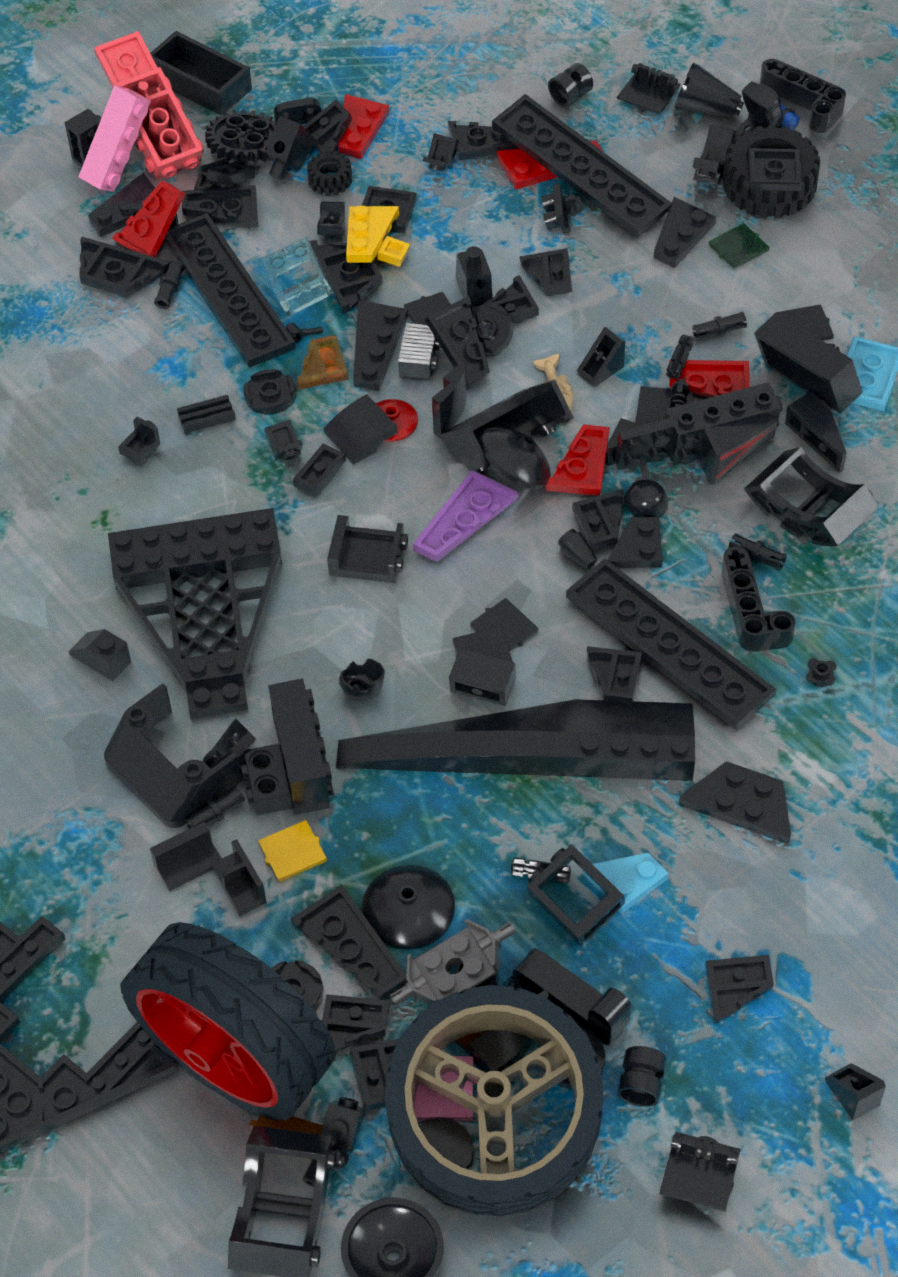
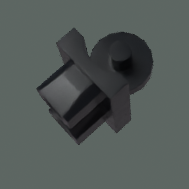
M560 183L553 185V193L542 196L543 207L546 211L543 214L547 229L551 230L561 227L563 234L571 232L569 215L576 216L577 213L582 211L583 200L575 196V194H569L567 197L562 195Z

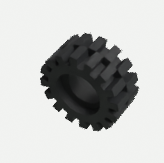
M325 151V155L320 152L317 153L318 158L315 156L311 157V161L307 163L309 186L314 192L317 190V193L320 195L325 192V196H330V193L333 192L335 196L338 195L339 190L343 193L345 192V187L349 189L350 183H352V169L350 159L348 157L345 158V154L341 153L338 156V151H334L333 154H330V151ZM327 172H335L334 174L330 175L324 174Z

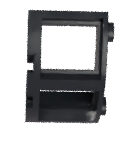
M802 447L784 451L744 488L752 501L765 515L768 516L771 513L782 522L780 524L781 528L797 538H800L802 535L811 538L812 544L821 546H839L879 507L873 498L872 492L865 484H850L832 477L817 466ZM790 464L810 485L817 489L798 508L785 500L770 484ZM831 499L841 503L827 517L815 516Z
M253 1126L246 1144L242 1185L247 1187L243 1207H238L229 1239L228 1269L279 1277H310L312 1267L318 1268L321 1247L317 1245L325 1207L329 1170L334 1171L337 1160V1150H331L332 1136ZM265 1153L317 1160L313 1199L260 1192ZM256 1211L308 1218L309 1223L303 1246L251 1239Z

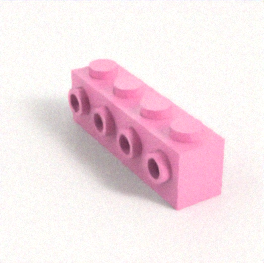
M114 85L80 171L79 178L100 190L115 192L116 187L120 183V177L125 164L129 160L133 144L139 135L143 119L147 115L151 100L129 88Z

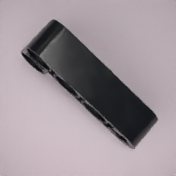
M767 59L762 63L760 83L771 87L779 97L810 110L809 127L811 130L817 133L827 132L841 118L846 98V92L843 88L777 59Z
M733 546L728 548L723 556L722 578L741 647L749 652L788 647L792 643L796 624L794 616L787 611L764 613L748 552L741 547Z
M532 949L512 971L513 977L529 992L539 994L546 990L549 993V1001L563 1009L564 1013L569 1014L580 1027H585L595 1033L603 1045L609 1046L630 1022L631 1003L622 992L611 987L604 994H601L539 949Z

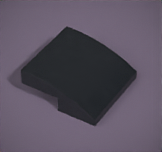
M460 363L443 377V389L432 397L433 433L439 438H442L441 433L454 427L466 405V365Z
M368 394L344 408L323 428L324 433L342 453L346 454V457L353 465L376 453V445L398 434L397 426Z

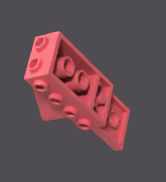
M139 31L94 47V53L112 88H114V85L129 88L151 100L147 115L139 129V135L134 142L139 152L142 151L146 158L144 162L149 173L153 172L156 180L163 177L167 179L173 177L181 170H191L201 163L202 153L204 152L203 145L193 132L192 123L189 118H186L179 98L175 97L168 77H165L161 68L156 66Z

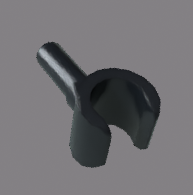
M290 323L286 326L295 344L300 342L304 336L323 333L322 327L299 329L295 323Z

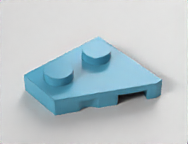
M649 853L592 864L624 895L625 904L618 910L621 914L668 880L669 873ZM583 871V875L606 896L607 894Z

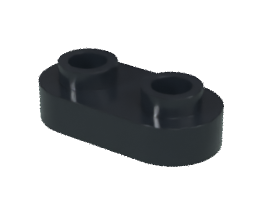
M305 98L282 102L274 108L273 114L275 121L282 116L299 124H306L319 114L322 108L317 99Z

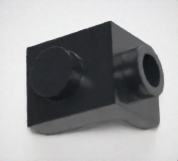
M434 133L428 157L424 156L423 161L430 163L429 168L443 172L444 167L452 169L459 140Z
M322 201L320 203L317 235H324L325 238L342 236L345 229V203Z
M137 416L133 420L135 430L118 446L119 454L141 465L160 445L157 426L153 422L145 421Z
M291 420L264 429L275 460L283 458L284 461H287L299 455L298 452H301L303 444L301 440L298 441Z
M340 1097L339 1101L334 1100L328 1104L321 1135L332 1136V1146H339L350 1151L353 1150L360 1119L365 1114L364 1108L358 1106L359 1101Z

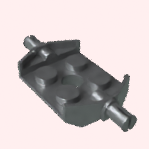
M466 919L464 921L468 927L416 959H413L411 954L407 955L406 979L408 982L405 983V986L389 994L395 1005L398 1006V1004L413 996L414 999L418 998L431 1006L434 1002L455 992L474 988L497 974L501 967L500 948L502 945L500 942L516 933L510 921L495 931H489L487 928ZM463 964V968L459 973L449 974L452 966Z

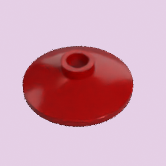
M387 399L376 403L397 426L398 434L385 441L393 442L405 439L416 430L418 414L412 405L398 399Z

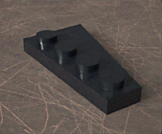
M342 884L290 919L294 926L381 998L386 999L390 996L389 994L405 986V983L408 982L406 973Z

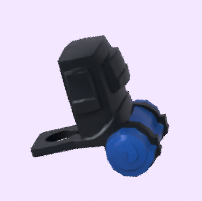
M753 81L744 87L742 95L749 115L737 128L736 136H741V133L747 127L755 126L756 124L762 126V128H767L768 125H775V128H782L783 126L789 128V131H793L797 127L800 117L795 114L793 108H786L781 104L780 97L771 87Z

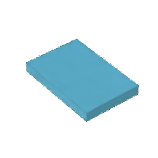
M854 336L847 356L853 359L863 393L852 403L885 411L898 373V347Z

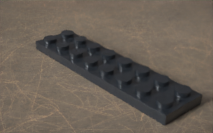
M526 94L492 120L493 129L636 237H640L668 213L672 207V203Z
M208 213L169 228L164 240L177 260L184 264L185 272L249 368L296 349L294 339Z
M607 559L602 560L566 590L567 599L635 652H642L644 659L735 730H738L775 696L776 688Z

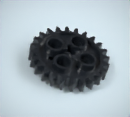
M233 110L232 115L224 112L223 117L216 116V121L210 120V125L206 126L205 142L207 143V148H211V154L217 153L218 159L225 157V162L231 159L234 160L235 164L243 161L245 165H248L249 161L257 164L259 159L267 162L266 150L277 121H272V116L265 118L263 112L255 115V110L251 111L250 114L246 113L245 110H242L239 114Z

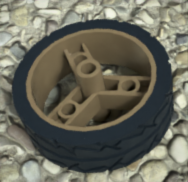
M486 985L464 989L461 992H455L434 1002L411 1022L400 1037L387 1069L384 1098L392 1141L403 1166L415 1181L445 1205L467 1213H475L476 1215L500 1217L523 1213L556 1198L575 1181L591 1158L600 1131L604 1085L599 1061L595 1057L597 1055L586 1033L569 1014L563 1012V1009L543 996L520 988L513 989L514 987ZM486 1030L513 1032L524 1035L542 1045V1047L502 1072L489 1071L487 1073L442 1051L447 1045L459 1038ZM538 1068L545 1075L540 1079H533L528 1075V1072L531 1069ZM447 1072H454L459 1076L452 1083H447L441 1079ZM568 1077L573 1090L575 1111L566 1134L555 1149L539 1162L522 1170L514 1171L512 1112ZM521 1079L525 1088L511 1097L510 1083ZM467 1081L477 1084V1099L463 1091ZM418 1084L478 1114L481 1173L459 1167L444 1158L429 1144L418 1126L414 1112ZM505 1125V1130L503 1132H488L486 1129V1126L490 1128H499ZM493 1144H500L506 1149L500 1156H493L487 1150Z

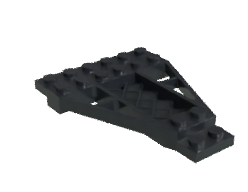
M273 508L108 533L115 588L119 590L178 677L181 687L187 694L190 718L248 710L245 683L249 674L248 666L279 566L282 565ZM270 566L264 586L237 589L235 587L233 572ZM213 577L222 581L216 588L207 584ZM185 581L194 585L188 593L179 589ZM165 583L167 599L162 602L138 605L127 588ZM228 586L231 597L223 593ZM201 590L209 594L203 602L195 598ZM174 595L181 598V600L178 602L176 606L174 602ZM260 598L250 633L244 637L242 635L238 604L241 601ZM216 599L225 603L219 611L211 607ZM189 603L197 607L191 615L182 611ZM232 608H233L234 620H233L232 618L226 616V614H227ZM204 612L213 617L207 624L198 620ZM163 613L170 615L173 648H168L146 616ZM177 617L185 621L179 628ZM220 621L229 626L223 633L214 629ZM191 626L201 630L194 638L186 634ZM235 631L238 643L229 638ZM207 635L216 639L210 647L201 643ZM180 640L188 644L182 651ZM223 644L232 648L231 651L217 652ZM195 648L204 653L202 656L189 657Z

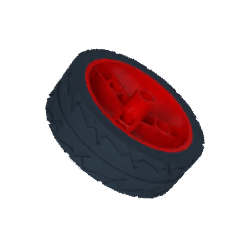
M183 922L168 925L120 983L121 993L124 995L122 997L128 1010L161 1050L196 1080L236 1106L255 1115L259 1114L260 1117L271 1120L289 1119L310 1094L312 1087L320 1081L335 1061L336 1051L333 1050L335 1045L332 1036L308 1002L288 982H285L279 974L244 948L237 946L231 940L206 928Z

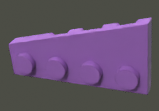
M471 470L413 543V551L438 562L518 500V492Z

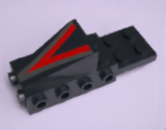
M768 382L668 408L664 420L619 431L615 455L616 467L618 470L633 469L648 462H660L667 457L670 458L673 466L681 463L689 464L699 459L709 484H715L760 444L774 439L776 428L779 426V415L783 410L781 399L779 396H775Z

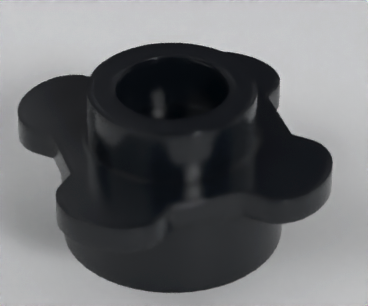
M816 658L808 661L807 665L810 669L806 675V680L816 687H826L834 684L835 677L833 676V671L837 667L835 662L830 660L827 662L818 661Z

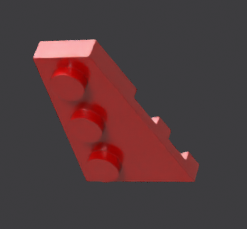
M345 94L343 107L350 113L352 120L339 142V154L343 153L347 156L362 159L388 116L389 105Z
M161 181L144 200L143 207L135 216L131 215L126 221L127 225L120 233L116 232L111 239L134 252L156 257L186 193L167 182Z
M687 360L684 368L681 370V376L678 378L686 381L688 391L711 398L749 388V361ZM669 378V387H672L677 380Z
M583 424L570 444L566 456L557 465V470L553 477L549 478L546 484V491L592 496L601 495L610 427Z

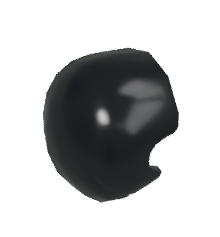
M650 479L635 481L625 492V506L634 517L637 515L661 517L668 509L666 491L657 481Z
M370 658L362 665H357L352 661L345 670L341 671L339 685L349 698L356 700L371 699L376 697L382 689L385 669L381 663Z

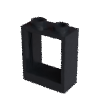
M571 844L566 850L564 848L559 849L550 860L552 863L546 869L537 870L529 878L527 890L529 895L582 946L625 904V898ZM572 860L607 894L577 924L541 890Z

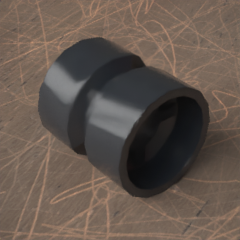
M575 63L564 72L551 78L548 81V90L558 105L566 107L578 97H582L590 92L594 84L588 69L580 63Z
M632 1046L627 1048L622 1065L625 1072L620 1076L617 1091L618 1097L626 1103L640 1107H651L658 1104L662 1087L660 1080L664 1076L666 1056L659 1050L651 1047Z

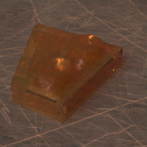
M333 335L310 340L308 354L305 356L302 364L303 370L301 376H298L297 379L298 389L348 380V372L337 336Z

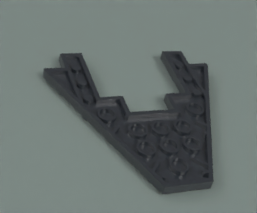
M43 916L20 937L0 922V1043L21 1023L19 1017L1 1002L66 939L64 933ZM137 1022L87 1073L63 1054L40 1077L0 1044V1154L174 1073L178 1069L177 1062L160 1050Z

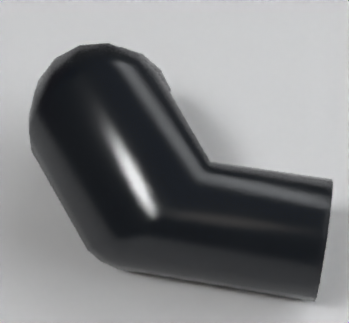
M332 1146L331 1150H337L335 1168H344L349 1161L348 1154L342 1151V1147ZM312 1159L302 1178L303 1182L312 1187H315L317 1160Z

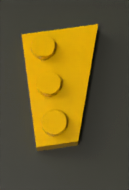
M349 206L347 263L373 262L383 243L386 233L389 234L394 219L397 220L399 216V206Z

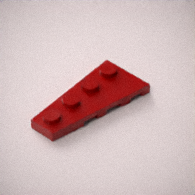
M595 140V141H589V142H591L593 145H595L597 148H599L600 150H602L601 147H600V145L598 144V142H597L596 140ZM521 149L497 151V159L515 190L557 178L556 175Z

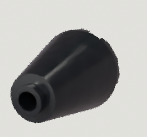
M692 63L674 108L730 119L733 118L734 114L739 116L744 102L740 101L742 96L700 65Z

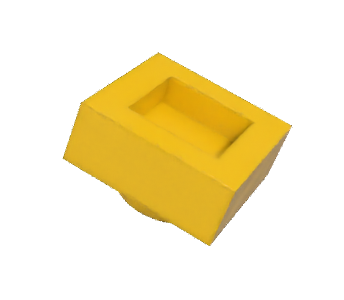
M386 236L378 251L377 260L401 267L409 252L410 244Z

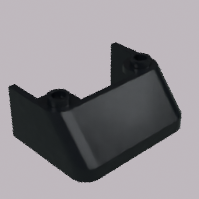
M554 379L526 388L444 431L440 435L447 447L469 471L475 469L478 473L491 466L480 447V437L486 429L504 427L519 431L530 437L539 433L544 437L555 432L557 424L570 421L574 417Z
M162 683L124 712L104 751V759L108 769L165 826L180 828L186 824V818H189L206 806V801L209 799L215 800L243 780L239 757L235 752L212 769L200 760H189L176 768L143 735L172 713L167 686Z

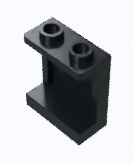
M337 515L327 557L329 576L395 583L397 572L402 573L404 556H401L402 550L406 551L408 547V534H404V524L397 523L396 532L349 526V516Z

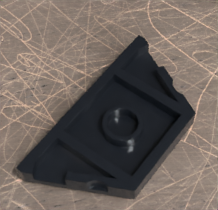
M81 237L80 239L81 267L79 277L81 284L127 297L166 273L169 266V261L86 237Z
M318 240L309 241L310 249L343 314L356 306L358 300H363L383 284L382 275L374 260L372 263H347V243L333 241L331 246L318 245Z
M726 761L679 798V805L786 844L790 842L791 829L782 780Z

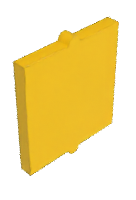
M306 820L258 840V844L266 857L265 864L267 866L270 865L278 882L327 862V858L319 845L320 839L313 834Z

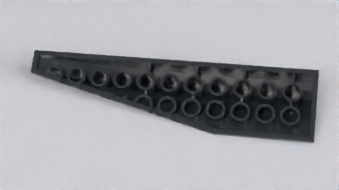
M574 699L338 740L336 768L693 781L695 767L693 703L634 701L633 705L604 702L603 700Z

